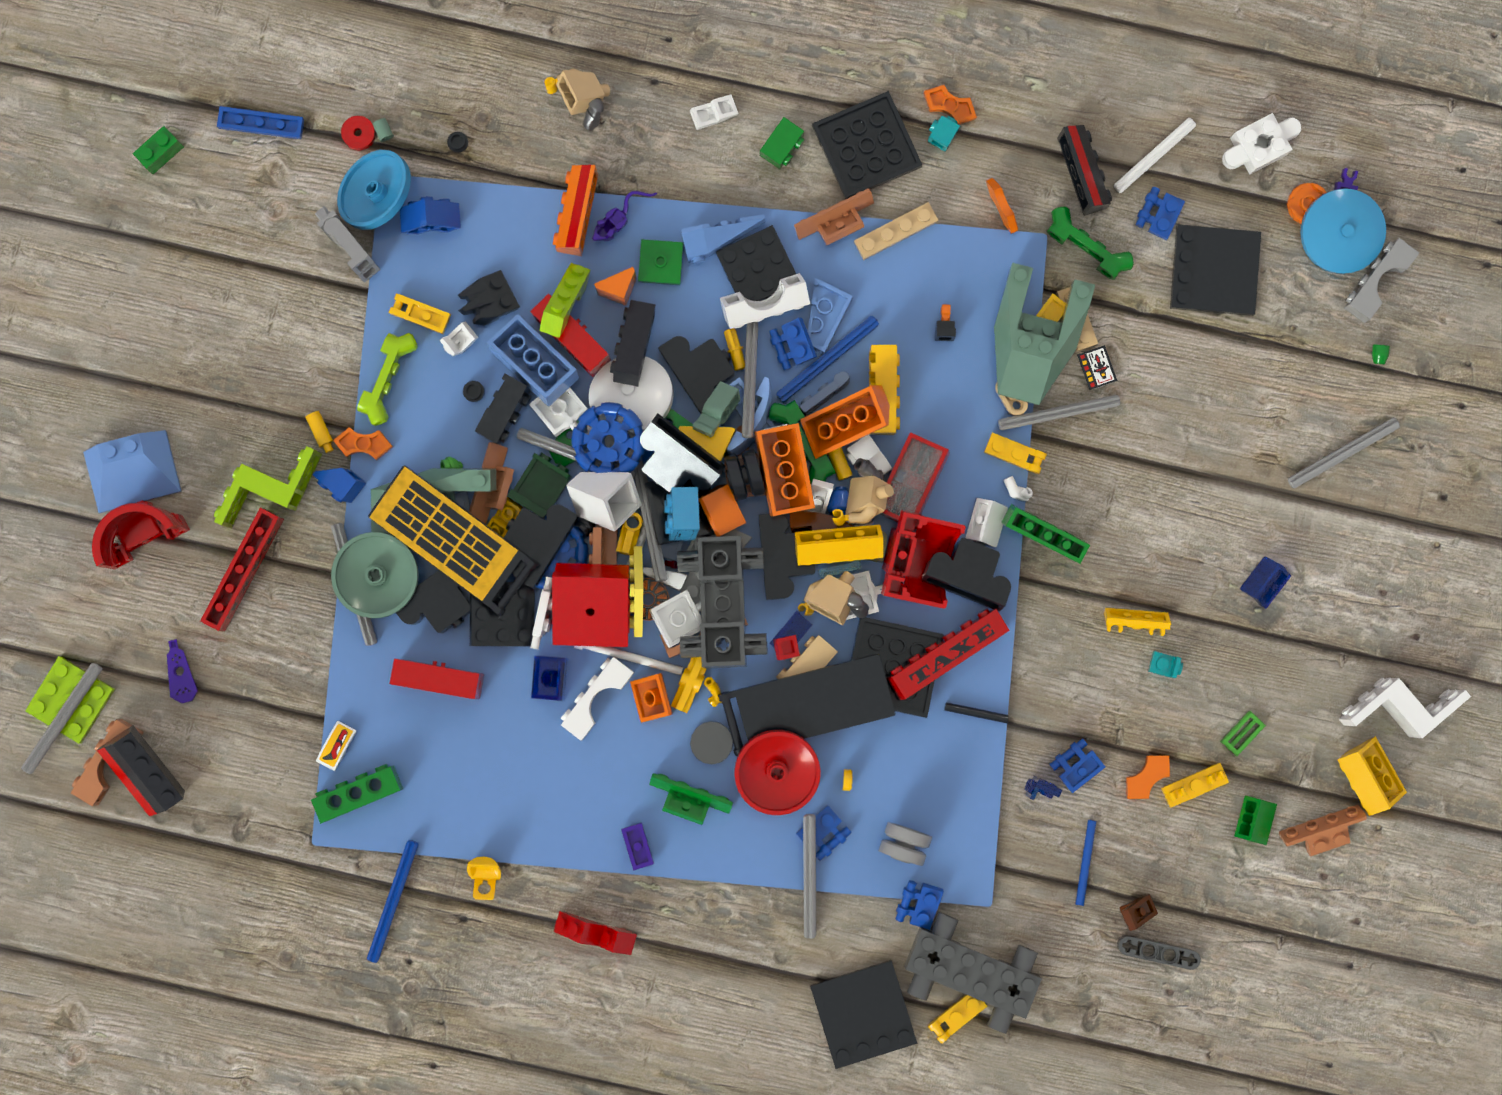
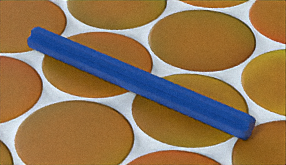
M873 316L867 318L776 393L780 401H787L879 325L877 319Z
M408 840L404 848L367 956V960L377 963L379 961L418 848L416 841Z

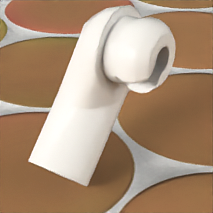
M1013 476L1003 480L1012 498L1028 501L1032 497V490L1028 487L1017 486Z

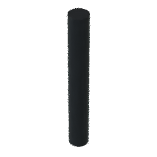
M947 702L944 707V711L1007 723L1009 715Z

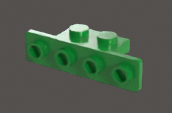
M653 773L649 785L669 792L662 809L664 812L703 825L709 807L728 814L730 813L733 802L724 796H715L705 789L690 787L687 783L671 780L664 774Z

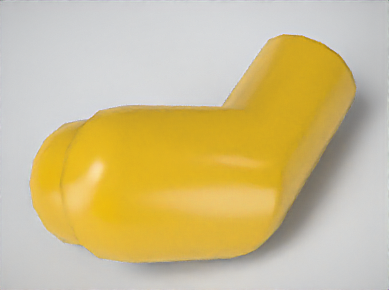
M707 677L704 680V685L712 694L708 698V702L713 707H716L719 703H722L718 697L721 691L712 677Z

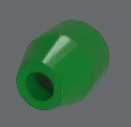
M1373 344L1372 359L1374 364L1386 363L1389 357L1390 346Z

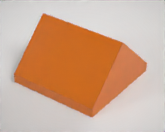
M631 267L595 283L594 286L598 295L626 306L637 279L635 270Z
M728 484L718 485L698 499L716 537H720L746 523Z
M662 673L630 681L641 723L673 714Z

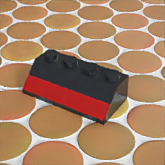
M1084 125L1063 127L1057 139L1083 216L1107 209L1111 205L1112 196L1109 189L1106 190L1105 175L1102 169L1099 170L1097 164L1099 158L1096 150H1092L1090 144L1092 137L1089 130L1086 131Z
M134 725L97 749L98 753L149 816L164 812L183 800L185 790Z

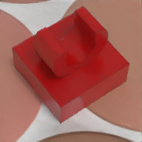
M796 635L773 639L777 660L800 656Z

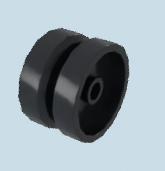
M754 449L743 451L742 459L744 465L741 466L736 454L724 456L729 485L733 489L736 502L747 499L746 485L750 486L751 493L755 497L765 494Z

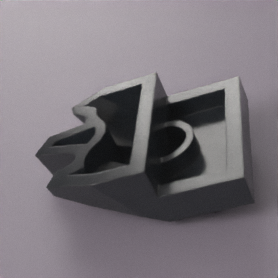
M501 270L478 279L458 294L460 299L467 300V304L458 311L463 315L474 313L475 317L472 321L473 324L485 326L497 321L501 316L520 308Z

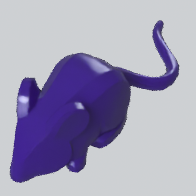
M640 191L628 193L625 197L622 211L618 208H613L606 213L604 219L597 221L592 239L594 241H610L614 239V234L625 227L628 223L626 217L628 201L632 195L638 194L651 197L657 193L649 194Z

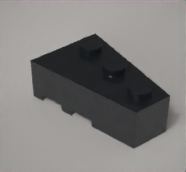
M506 373L502 377L505 381L499 391H495L493 395L495 398L489 408H486L475 429L477 434L497 445H500L501 442H506L510 435L509 428L512 424L515 425L521 416L519 411L522 406L526 407L532 397L529 395L531 393L530 389L525 384Z

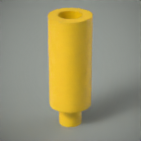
M320 411L308 414L305 418L319 448L323 447L325 453L332 452L334 449L331 443L334 441Z
M842 447L828 453L839 481L853 476Z

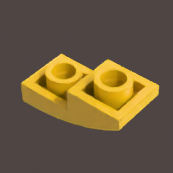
M507 497L503 511L498 510L487 526L504 538L508 532L506 527L512 518L516 519L523 507Z

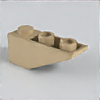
M820 635L816 638L811 636L804 644L807 647L802 654L800 653V656L793 657L790 660L793 663L788 670L783 668L776 678L780 679L824 668L838 651Z

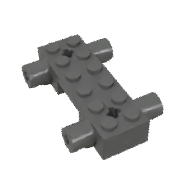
M741 536L697 538L698 550L677 551L678 572H699L701 587V636H680L681 658L701 657L704 669L747 667L746 655H766L768 652L767 633L746 634L743 570L764 569L763 547L742 548ZM719 555H723L726 559L725 562L723 561V564L715 561L716 558L719 559ZM722 640L729 644V647H726L724 651L718 647V644H722Z
M939 912L932 931L919 927L905 962V969L914 973L907 993L927 1001L935 981L993 1005L994 1008L987 1026L1007 1034L1014 1014L1025 1019L1027 1018L1042 980L1039 975L1031 972L1038 952L1018 945L1011 964L982 954L952 940L959 920ZM933 951H935L938 957L930 961L928 954H933ZM1013 984H1015L1017 990L1010 993L1008 987H1013Z

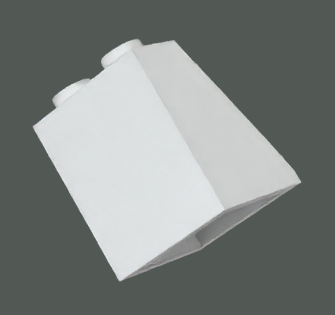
M580 472L566 485L576 514L580 518H584L614 532L642 506L632 474L628 472Z

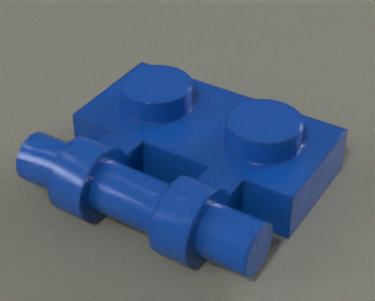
M1152 187L1150 193H1147L1145 197L1146 202L1143 209L1138 212V220L1135 225L1143 228L1145 222L1151 224L1148 230L1149 233L1167 240L1185 201L1169 193H1165L1163 199L1157 197L1160 189ZM1153 205L1159 207L1155 216L1150 214Z
M797 318L782 325L781 328L784 333L782 335H779L777 328L769 331L772 338L770 339L771 344L775 346L778 354L777 360L779 364H782L784 371L792 368L789 362L791 359H794L796 365H800L817 357L802 318ZM787 341L790 349V352L786 353L785 348L783 346V342Z
M1083 738L1077 743L1073 742L1066 752L1062 755L1058 754L1054 757L1055 760L1049 764L1054 771L1060 766L1064 769V772L1058 777L1071 793H1074L1105 768V765L1093 750L1084 754L1082 749L1088 744ZM1074 755H1077L1079 760L1070 766L1067 761Z
M828 805L816 815V844L820 848L816 853V857L819 861L825 856H830L832 850L840 843L843 844L847 841L846 838L852 833L847 826L842 831L836 828L842 821ZM802 827L796 834L803 841ZM832 832L835 837L825 844L822 839Z
M909 880L907 887H904L902 893V902L897 906V916L895 919L903 922L905 916L909 915L911 916L910 924L930 930L944 891L942 888L925 883L922 884L920 890L915 889L917 883ZM913 898L917 899L914 907L909 906Z

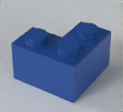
M430 196L421 197L420 201L408 202V205L400 209L401 233L419 235L431 230L451 232L460 229L459 203L450 202V199L433 200V197Z

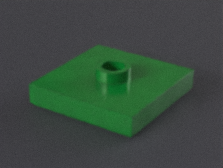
M641 239L638 282L680 285L683 242Z

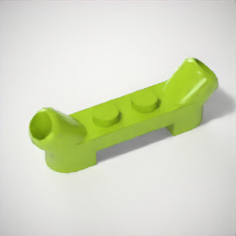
M391 333L387 334L380 349L387 357L372 393L363 390L359 400L357 411L367 414L370 423L374 426L388 421L389 416L382 400L384 395H388L391 390L392 384L390 381L392 376H396L398 373L400 357L416 351L418 348L416 340L411 333L400 337Z

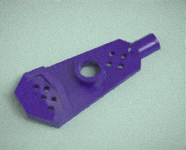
M177 639L168 641L170 651L167 653L170 697L180 703L191 702L198 692L196 683L194 682L184 650L178 648ZM177 668H183L184 672L182 675L176 673Z

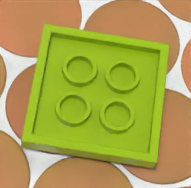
M58 656L25 712L49 726L86 671L62 656ZM96 678L60 733L78 744H82L115 689Z

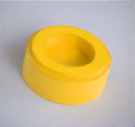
M850 769L843 770V791H850L852 789V771Z

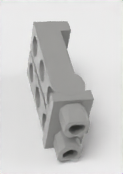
M323 206L315 213L320 220L317 222L318 226L336 245L344 248L352 258L347 264L364 283L381 270L349 232L346 224L334 210L329 212Z

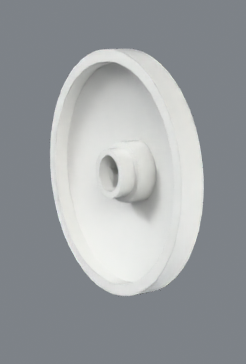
M645 357L638 387L613 382V373H610L612 361L604 365L592 380L589 389L590 407L601 406V403L605 402L622 404L623 408L631 409L639 417L643 424V431L657 413L665 418L673 403L674 391L668 373L658 362L649 357ZM605 414L599 415L600 420H606ZM619 415L617 421L622 423L624 417ZM634 429L628 431L629 436H635Z

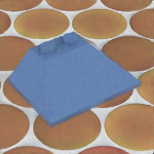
M166 430L138 433L100 443L83 452L98 513L113 510L124 504L137 503L142 500L148 501L182 492Z

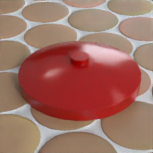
M769 730L754 736L742 747L735 762V782L741 797L752 808L768 815H786L801 809L812 799L820 782V764L814 749L804 738L786 730Z

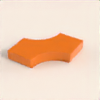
M945 85L924 91L930 112L946 113L954 118L958 125L977 118L971 98L955 97L948 92Z
M993 178L986 180L990 197L999 211L1003 224L1011 234L1018 231L1015 215L1004 196L1001 186Z
M349 427L333 440L346 457L355 453H367L378 460L393 448L380 430L365 435L356 433Z
M1169 755L1146 756L1145 765L1142 770L1134 776L1126 777L1127 799H1149L1153 785L1162 778L1170 777Z

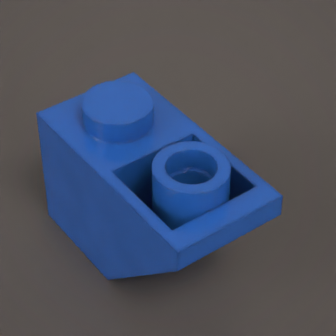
M345 468L315 471L312 474L318 479V485L326 490L329 489L332 492L331 496L340 503L342 501L352 503L366 484L352 470Z

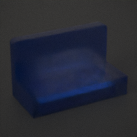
M1265 556L1240 587V590L1254 598L1261 607L1266 609L1290 579L1291 575L1283 565Z
M796 611L773 639L796 635L798 643L813 624ZM772 640L769 644L774 647V641Z

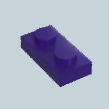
M642 822L622 828L621 831L633 871L653 865L654 861Z

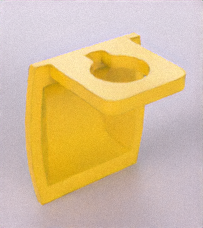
M476 857L467 864L468 875L471 879H475L473 898L493 900L495 897L496 880L501 878V869L492 858ZM483 881H488L487 884L491 887L490 892L487 894H481L478 891Z

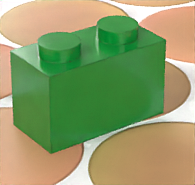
M783 117L760 149L759 156L779 170L783 165L787 166L793 158L791 154L794 149H799L805 141L803 138L804 130Z
M163 126L132 154L154 175L184 146Z

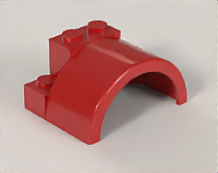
M142 500L137 503L124 504L107 513L96 527L92 539L93 559L97 567L116 570L134 560L130 552L164 534L167 539L172 540L190 529L183 515L170 513L155 507L151 502H144ZM115 536H117L119 541L121 542L120 545L118 543L113 544Z
M901 510L897 528H891L882 565V569L886 574L881 594L887 597L945 609L948 602L946 591L921 581L927 562L934 554L944 552L951 558L957 539L965 532V525Z

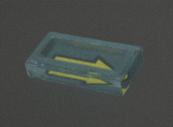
M859 560L819 569L818 574L819 578H825L827 575L835 576L842 574L844 571H857L862 566Z

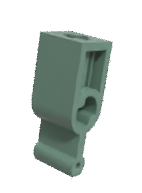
M720 381L704 404L702 414L694 422L693 430L713 437L719 425L727 421L740 402L739 389Z

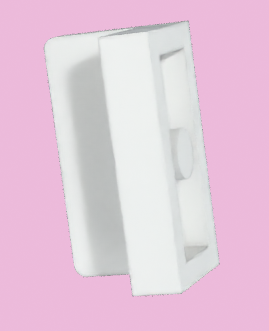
M977 498L965 538L997 547L1003 527L1002 520L1007 513L1008 507L992 500Z

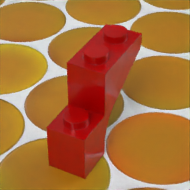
M559 911L554 928L555 933L577 943L599 946L610 952L626 955L632 954L637 934L624 928L608 926L563 911Z

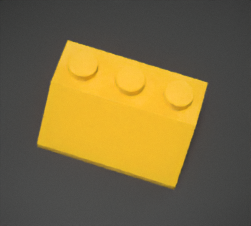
M1376 736L1347 751L1338 759L1341 770L1346 774L1351 788L1356 792L1361 806L1369 816L1390 809L1407 793Z

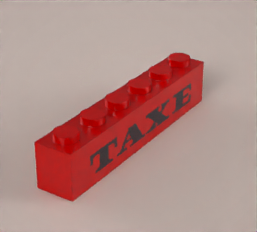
M259 508L200 622L217 631H226L284 518L266 509Z
M987 608L977 614L978 618L973 622L970 619L961 624V630L954 633V631H951L942 637L944 641L937 644L935 642L926 647L925 650L927 652L920 656L918 653L908 659L909 664L902 667V665H899L891 670L892 675L887 680L899 699H907L1010 631L997 609L989 611Z

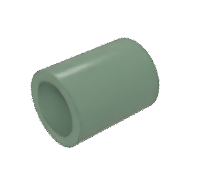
M386 118L379 119L372 124L380 142L388 141L394 137Z

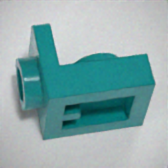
M1153 651L1148 672L1169 678H1177V675H1180L1183 669L1182 658Z

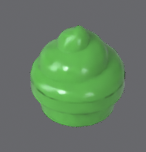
M446 457L441 460L440 468H463V464L455 458Z

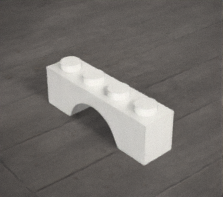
M800 273L780 279L775 293L762 301H751L740 292L720 298L724 318L730 329L741 328L745 324L760 322L764 318L779 316L786 311L801 309L810 304L806 282Z
M615 657L611 660L609 658L606 659L600 667L603 670L598 677L596 675L592 677L587 684L590 687L585 694L581 692L574 701L577 705L572 711L568 709L561 718L563 720L561 726L581 741L596 724L591 714V704L594 697L606 688L622 690L635 673Z

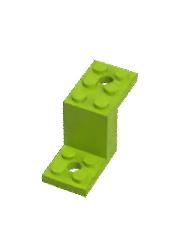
M306 446L305 450L302 449L297 458L299 463L296 469L293 468L289 474V484L241 464L233 473L232 478L234 480L231 487L228 486L224 492L223 498L225 499L222 506L219 505L214 513V522L232 528L249 491L296 511L322 453Z

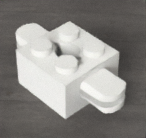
M1271 113L1235 132L1230 138L1234 147L1228 149L1222 156L1223 164L1228 169H1235L1244 164L1250 175L1287 156L1293 150L1288 141L1299 135L1301 131L1300 122L1295 118H1288L1278 123L1274 114Z

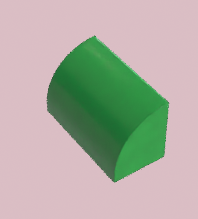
M1245 795L1234 837L1267 845L1277 804Z

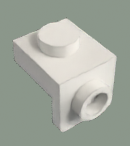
M465 321L458 325L448 336L440 339V342L447 353L456 356L467 350L479 337Z

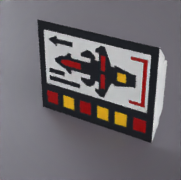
M1105 345L1077 354L1089 390L1117 381Z

